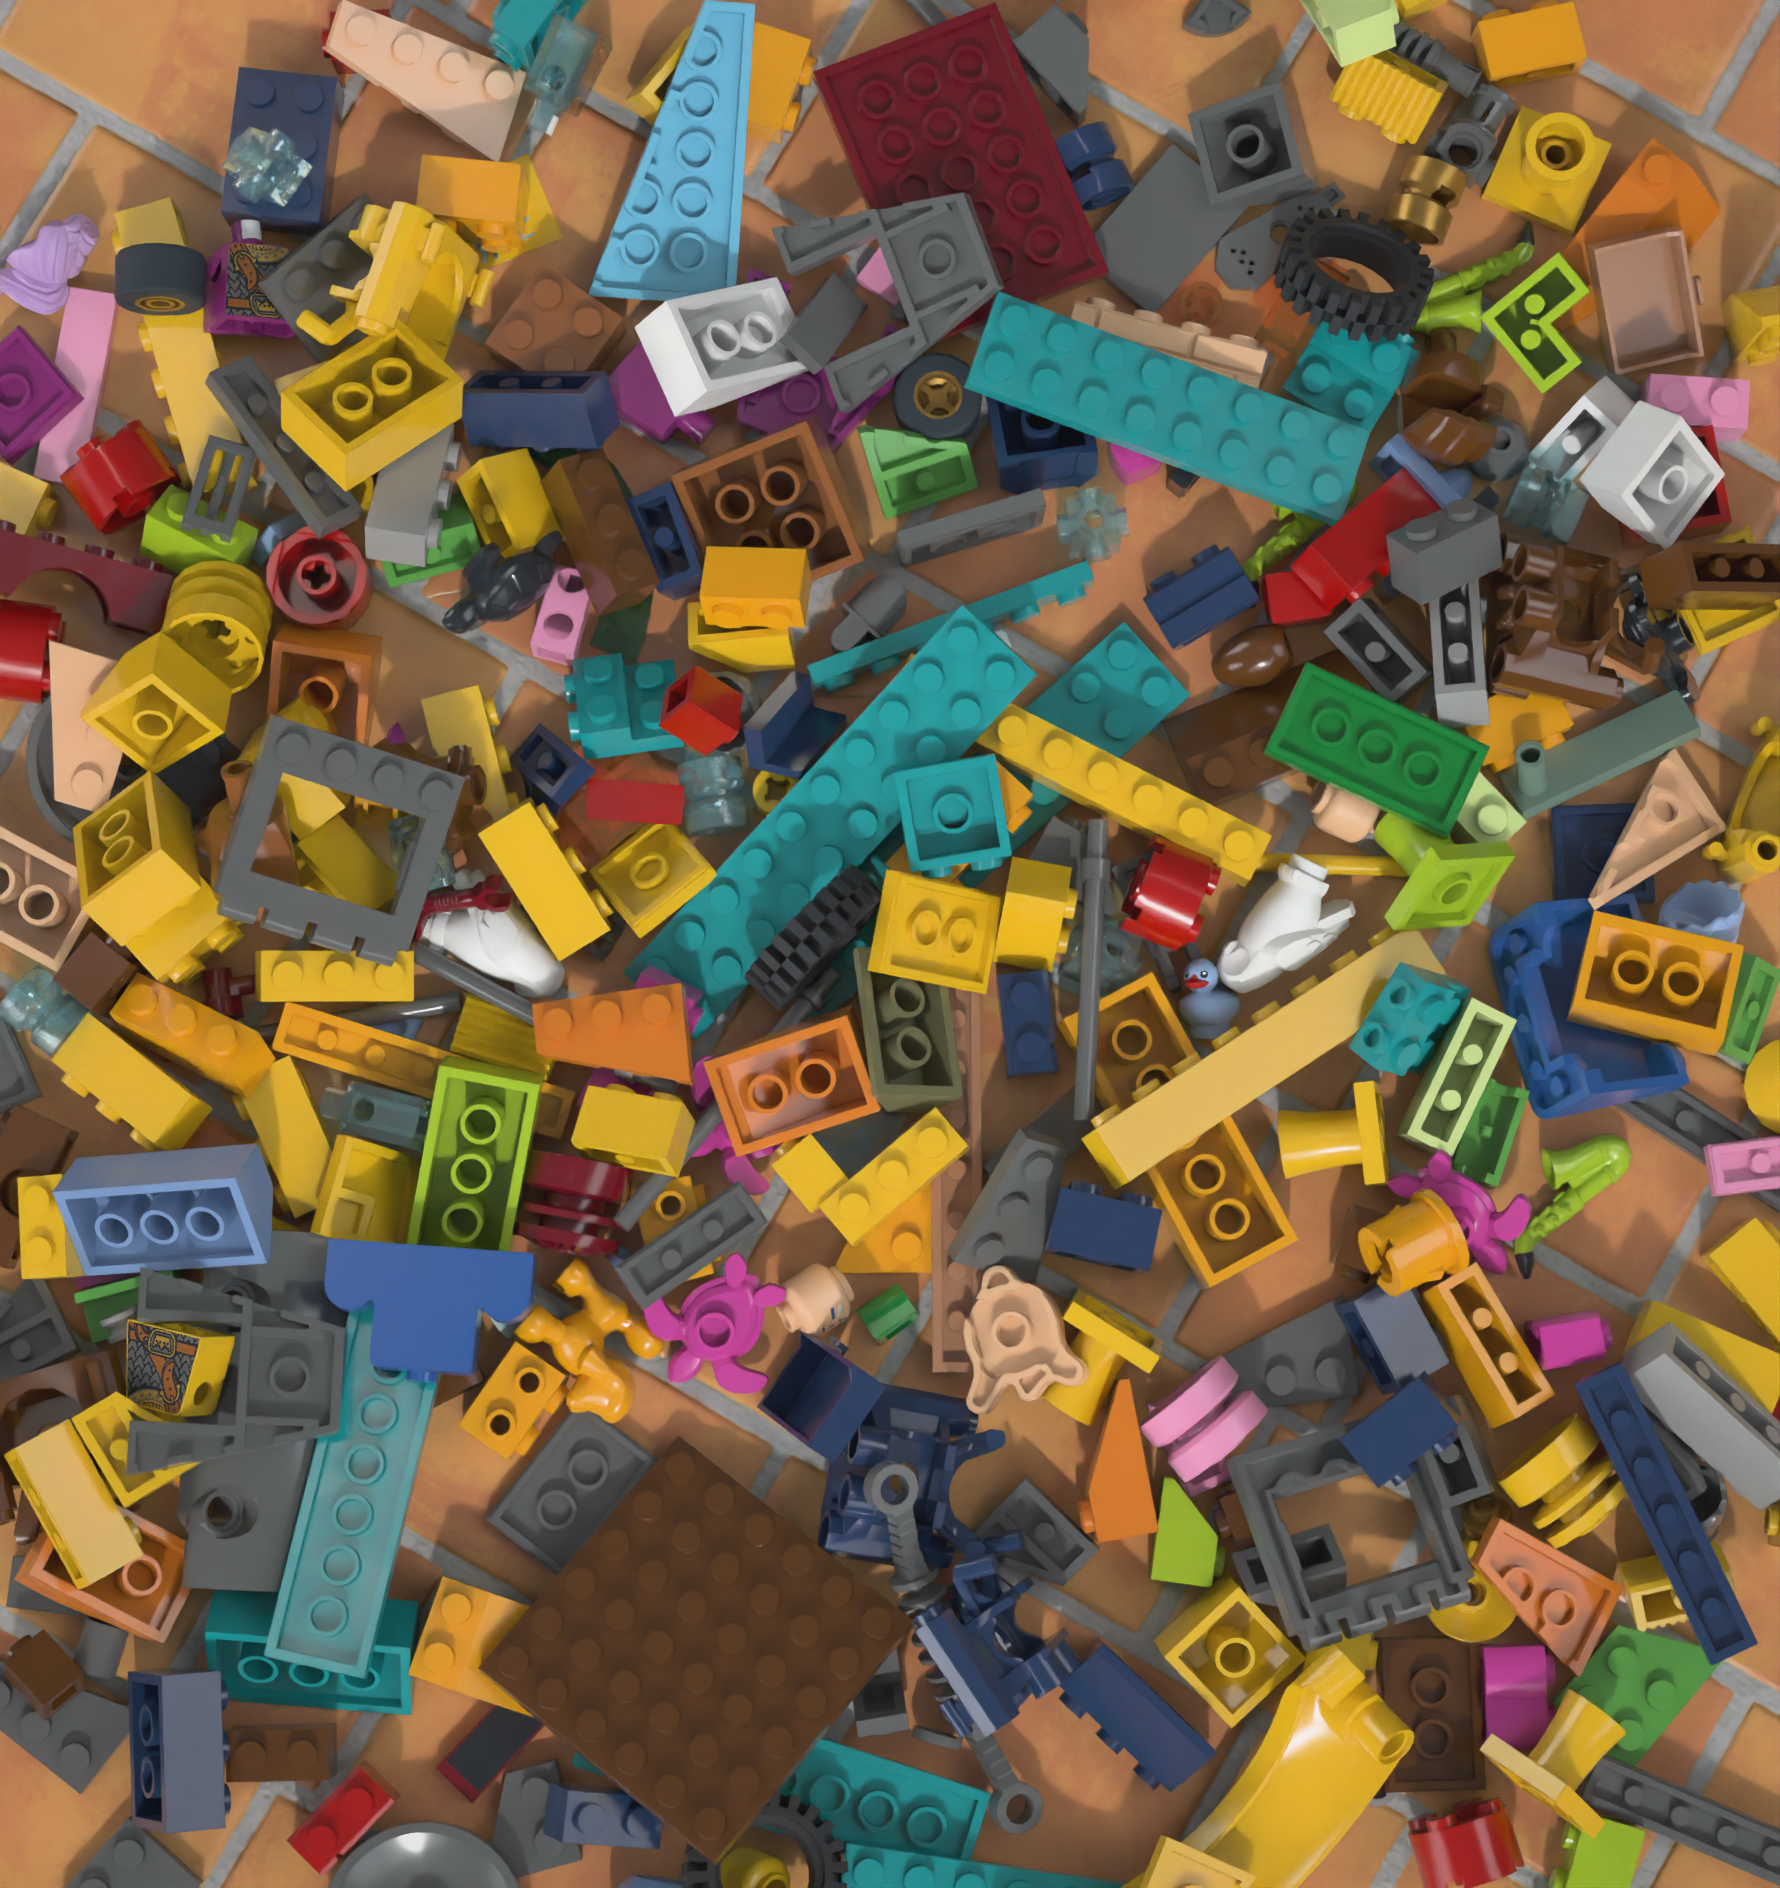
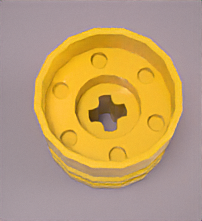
M223 560L203 561L184 569L173 581L161 632L227 685L233 694L247 688L260 675L274 610L272 596L262 579L244 566Z
M1578 1413L1568 1416L1538 1438L1509 1464L1497 1479V1483L1520 1508L1539 1498L1545 1502L1536 1513L1532 1523L1536 1528L1541 1529L1559 1519L1545 1537L1555 1549L1567 1544L1576 1537L1587 1534L1597 1527L1618 1507L1619 1501L1626 1494L1617 1473L1605 1480L1614 1469L1608 1455L1593 1463H1590L1587 1459L1597 1446L1600 1438Z

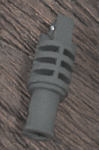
M1399 18V23L1394 25L1396 46L1388 49V51L1448 82V87L1469 98L1483 70L1445 50L1446 46L1440 39H1432L1431 35L1427 32L1421 33L1418 31L1419 28L1414 25L1410 27L1406 25V21Z

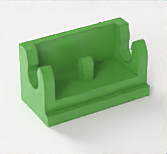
M1489 1078L1454 1154L1450 1157L1452 1161L1451 1170L1464 1174L1483 1187L1489 1189L1498 1187L1530 1091L1514 1086L1507 1087L1496 1083L1495 1079Z

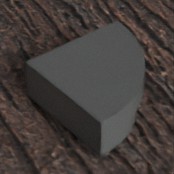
M1200 0L1184 23L1183 30L1200 37L1224 36L1243 26L1250 18L1252 11L1235 0Z

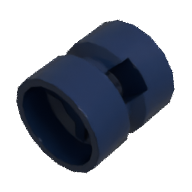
M1101 121L1084 125L1054 141L1084 213L1110 205L1134 189V183L1125 162L1114 158L1118 146L1107 122Z

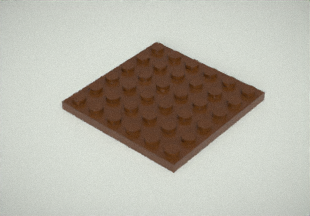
M678 1436L478 1669L483 1676L716 1866L914 1627V1620Z

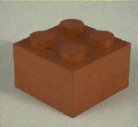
M541 263L484 343L490 357L509 370L599 371L627 331L623 317L544 263Z

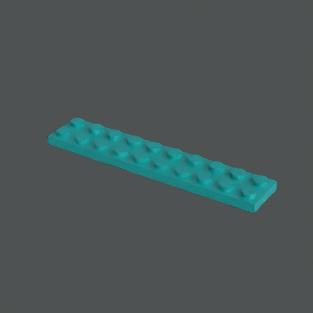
M962 604L718 868L714 879L681 908L623 973L636 984L641 972L651 965L704 992L697 1004L698 1007L704 1009V1013L691 1036L697 1040L749 985L744 979L746 972L750 969L753 962L759 958L761 952L771 944L773 938L785 929V925L793 917L795 918L801 912V909L809 901L811 902L815 895L823 887H826L836 875H839L852 864L858 868L901 821L893 771L958 760L1034 679L1038 672L965 604Z
M1123 622L1024 710L1121 759L1190 697V694L1130 627ZM976 752L971 757L981 756L983 754ZM1002 765L1033 794L1032 801L1027 806L1033 813L1015 833L1012 834L1008 830L1013 855L1049 823L1053 816L1058 815L1073 800ZM901 821L858 866V869L881 891L883 890L886 874L885 863L905 843ZM1010 856L1001 857L1002 863H1004ZM970 866L959 880L965 887L975 888L998 867L972 870V866ZM878 911L865 924L864 929L852 939V942L837 955V958L830 965H827L841 976V980L824 999L826 1002L825 1007L820 1012L814 1011L810 1015L812 1018L838 1010L858 992L853 949L857 947H872Z

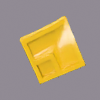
M337 1134L310 1232L332 1239L406 1244L419 1177V1159L364 1140Z

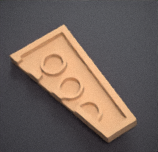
M342 0L338 4L324 50L375 86H382L402 100L401 104L414 113H420L442 128L441 132L457 143L462 142L480 155L479 158L481 160L499 162L526 72L519 70L516 73L509 65L354 3Z

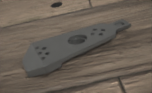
M1332 182L1317 194L1307 192L1293 197L1221 237L1218 242L1214 271L1229 290L1258 291L1272 278L1274 266L1283 243L1276 242L1273 239L1272 230L1276 227H1284L1289 230L1296 218L1303 219L1304 214L1309 212V209H1313V212L1318 216L1320 209L1331 208L1346 196L1335 182ZM1297 207L1302 208V211H1297Z

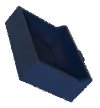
M799 1330L800 1345L757 1408L809 1448L834 1464L886 1386L845 1358L844 1355L849 1348L830 1335L828 1340L831 1342L827 1345L812 1334Z

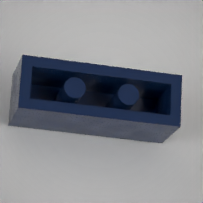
M479 370L463 385L462 419L470 446L491 447L495 451H504L513 447H533L538 452L549 451L555 448H575L578 452H587L602 447L604 441L620 426L606 371Z

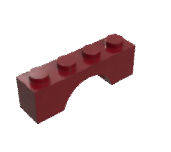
M0 519V596L7 598L12 595L22 581L32 574L43 571L65 572L82 580L94 592L101 606L104 624L150 637L161 631L174 576L162 573V564L142 558H134L132 565L113 560L114 551L90 544H85L84 551L64 546L66 538L44 531H36L35 538L15 533L16 524Z

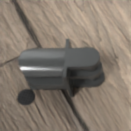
M880 575L864 585L847 604L845 602L842 604V614L846 618L831 635V648L834 655L863 645L868 639L873 641L884 637L903 617L907 607L905 588L898 579L888 575Z

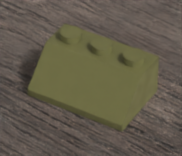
M857 947L853 949L872 1096L888 1112L929 1113L935 1107L940 1109L963 1097L948 987L867 971L872 947Z

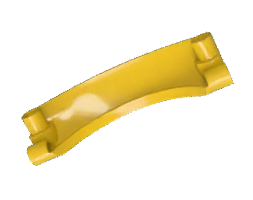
M1333 1643L1285 1689L1272 1724L1244 1773L1213 1812L1181 1843L1256 1876L1257 1878L1249 1888H1298L1354 1824L1391 1774L1399 1760L1409 1751L1414 1741V1733L1364 1681L1366 1677ZM1146 1871L1120 1888H1140Z

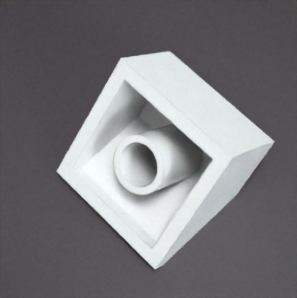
M1639 400L1579 480L1603 509L1649 543L1660 544L1665 550L1671 547L1725 473L1681 416Z

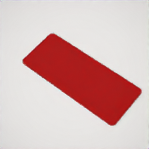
M589 779L585 816L589 819L680 825L682 823L684 787L681 785Z

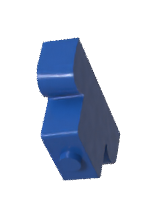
M328 1238L324 1279L325 1293L333 1304L343 1311L353 1314L363 1313L374 1305L369 1361L373 1366L381 1370L407 1372L406 1381L437 1383L438 1374L472 1376L476 1373L481 1316L483 1312L496 1322L505 1325L516 1324L528 1316L534 1303L538 1258L534 1253Z

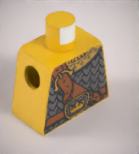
M128 1319L126 1398L140 1407L154 1410V1415L165 1422L184 1423L185 1417L211 1415L217 1407L232 1354L235 1336L189 1324L137 1322V1319Z

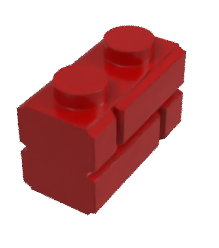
M365 1760L353 1770L286 1841L320 1875L324 1876L401 1795Z

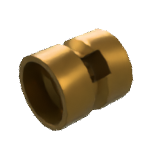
M1422 155L1410 156L1398 184L1403 193L1394 195L1384 219L1390 223L1388 229L1395 232L1400 228L1407 233V240L1416 241L1418 244L1435 247L1441 246L1453 219L1448 209L1458 206L1468 181L1467 176L1458 168L1439 159Z

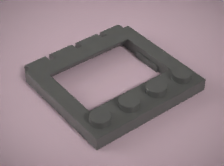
M270 714L212 891L221 894L217 906V914L252 925L256 920L259 908L263 907L265 909L260 922V927L300 940L304 935L307 923L312 922L308 937L309 943L349 954L357 936L360 939L356 949V957L391 967L395 961L398 949L406 952L409 950L465 777ZM282 773L421 817L413 841L409 840L393 887L397 890L389 914L250 871L276 799L275 795Z
M1363 1418L1240 1454L1226 1461L1288 1636L1298 1635L1306 1652L1341 1642V1630L1347 1639H1352L1386 1628L1387 1619L1392 1625H1396L1430 1614L1432 1610L1431 1604L1436 1611H1440L1471 1600V1591L1467 1581L1475 1577L1451 1511L1449 1508L1443 1509L1423 1454L1414 1460L1420 1468L1407 1478L1405 1482L1434 1559L1318 1596L1308 1597L1300 1572L1303 1570L1285 1522L1281 1523L1274 1501L1364 1474L1365 1471L1340 1441L1345 1432Z

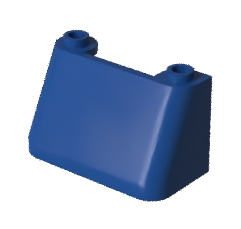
M1634 893L1621 894L1596 910L1593 909L1588 898L1535 902L1498 927L1491 934L1488 944L1490 965L1504 1014L1517 1020L1510 1036L1525 1089L1530 1091L1528 1096L1529 1103L1533 1112L1543 1120L1566 1117L1676 1091L1690 1083L1686 1072L1685 1059L1674 1044L1661 1042L1652 1045V1042L1649 1040L1567 1021L1577 972L1593 912L1599 911L1644 922Z

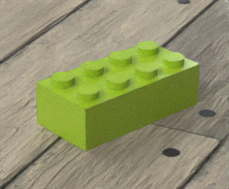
M448 1055L444 1057L438 1069L406 1244L512 1252L515 1239L513 1233L515 1223L518 1222L520 1212L518 1208L519 1203L522 1201L525 1186L524 1179L530 1150L532 1149L545 1074Z

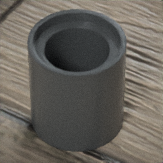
M87 1616L74 1653L73 1662L83 1673L106 1679H115L129 1632Z

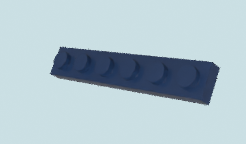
M1618 1361L1574 1382L1573 1385L1708 1663L1711 1666L1757 1645V1639L1622 1362Z

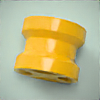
M762 770L755 778L752 787L754 802L758 810L767 816L800 780Z

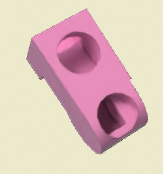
M561 564L557 565L555 575L549 588L546 590L530 641L532 656L573 667L572 660L578 659L580 643L592 605L576 568Z

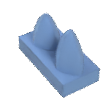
M1400 433L1391 438L1368 464L1384 482L1404 467L1442 509L1454 500L1468 497L1471 492L1473 473L1470 469L1456 468L1437 472L1431 465L1432 461L1412 450Z

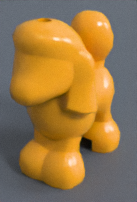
M575 1257L555 1279L552 1286L568 1298L579 1297L583 1302V1309L558 1320L537 1304L532 1308L528 1316L519 1323L513 1333L519 1340L527 1344L542 1341L549 1344L558 1363L565 1370L572 1373V1377L576 1381L569 1390L566 1401L571 1412L582 1413L590 1411L612 1424L620 1421L628 1413L634 1402L636 1390L635 1381L629 1368L619 1360L604 1356L605 1337L615 1330L623 1333L630 1349L642 1359L649 1360L661 1353L664 1340L659 1339L651 1332L644 1316L629 1312L625 1301L617 1294L604 1289L592 1275L589 1266L582 1259Z

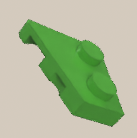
M866 425L856 427L885 519L979 488L968 447L963 437L933 440L909 430Z

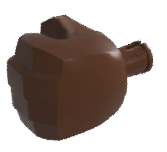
M1436 328L1430 331V335L1426 334L1425 336L1426 354L1416 359L1406 372L1397 406L1399 433L1412 450L1435 463L1445 466L1475 463L1492 447L1497 433L1496 427L1482 419L1499 415L1502 412L1504 394L1490 385H1482L1481 372L1477 361L1467 354L1456 351L1457 337L1452 330Z

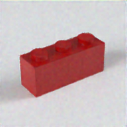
M1403 467L1311 543L1291 565V568L1330 610H1333L1346 598L1354 604L1374 586L1375 583L1370 578L1376 572L1383 578L1390 574L1386 535L1406 526L1411 520L1424 518L1442 508Z

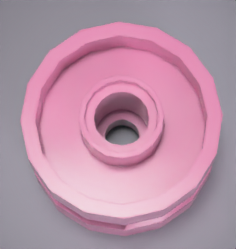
M1222 1355L1211 1360L1184 1381L1139 1424V1429L1154 1447L1165 1446L1179 1436L1182 1438L1169 1453L1167 1462L1184 1482L1193 1479L1234 1450L1269 1411L1252 1390L1241 1391L1224 1402L1232 1394L1230 1391L1237 1384L1239 1375Z

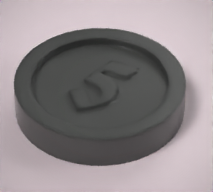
M914 1725L911 1735L917 1739L956 1750L961 1749L963 1739L955 1735L919 1725Z

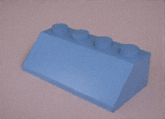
M258 1144L76 1158L52 1191L85 1276L140 1272V1267L149 1268L153 1271L265 1264L271 1256L273 1184Z

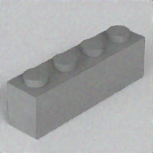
M1671 1321L1625 1351L1623 1366L1641 1403L1656 1415L1670 1432L1679 1436L1694 1450L1696 1456L1704 1464L1714 1468L1729 1482L1731 1488L1738 1495L1748 1499L1758 1510L1761 1511L1780 1499V1422Z

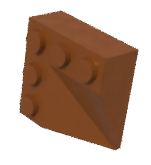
M816 413L685 466L670 476L704 558L707 546L806 549L812 581L862 562L873 552Z

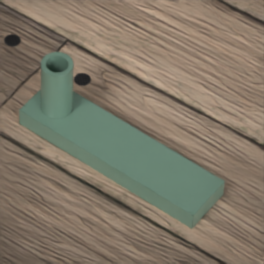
M1672 690L1547 751L1536 741L1521 743L1515 751L1516 766L1498 774L1499 784L1514 809L1527 820L1700 737L1701 727L1679 692Z

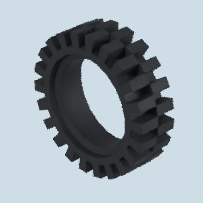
M1330 208L1320 209L1318 216L1313 211L1304 214L1303 219L1298 217L1288 230L1273 271V275H1276L1274 280L1275 286L1282 289L1281 298L1285 303L1295 301L1291 310L1298 316L1310 312L1311 315L1308 323L1315 327H1318L1322 321L1329 323L1330 326L1327 333L1338 336L1341 328L1348 330V339L1359 341L1362 332L1365 333L1368 342H1379L1382 335L1387 341L1395 340L1399 333L1405 336L1410 332L1411 327L1416 326L1434 284V281H1432L1434 278V268H1428L1431 260L1427 254L1419 255L1422 247L1416 241L1404 243L1407 233L1399 228L1391 234L1387 231L1389 222L1380 218L1377 225L1368 223L1370 214L1360 211L1357 219L1351 218L1349 209L1342 208L1338 209L1336 217ZM1334 257L1361 264L1386 280L1394 291L1375 293L1347 286L1324 272L1314 259Z
M852 864L845 868L826 887H823L815 895L814 899L801 909V912L795 918L793 917L785 925L786 927L782 932L773 938L771 944L761 952L759 958L750 966L744 979L777 1010L782 1009L788 1002L790 1003L795 999L801 990L808 986L828 964L830 965L837 958V955L852 942V939L864 929L865 924L879 910L882 891L855 865Z
M777 1791L749 1827L758 1825L775 1827L787 1833L798 1843L805 1854L809 1868L807 1888H847V1883H840L841 1874L848 1872V1862L841 1861L839 1851L845 1848L841 1838L834 1840L830 1832L835 1828L829 1819L822 1821L817 1815L821 1810L812 1803L809 1805L800 1803L802 1797L792 1793L784 1796L780 1795L781 1791ZM687 1844L685 1853H688L689 1856L688 1861L682 1864L681 1875H687L688 1885L682 1888H723L721 1883L722 1859L715 1866Z

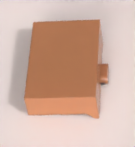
M1667 225L1585 245L1606 367L1609 372L1614 375H1620L1686 358L1705 356L1696 306L1705 303L1703 287L1699 275L1691 277L1683 229L1674 225Z

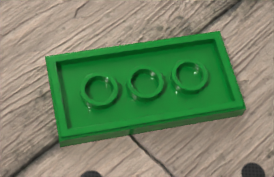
M1306 662L1263 755L1447 840L1490 746Z

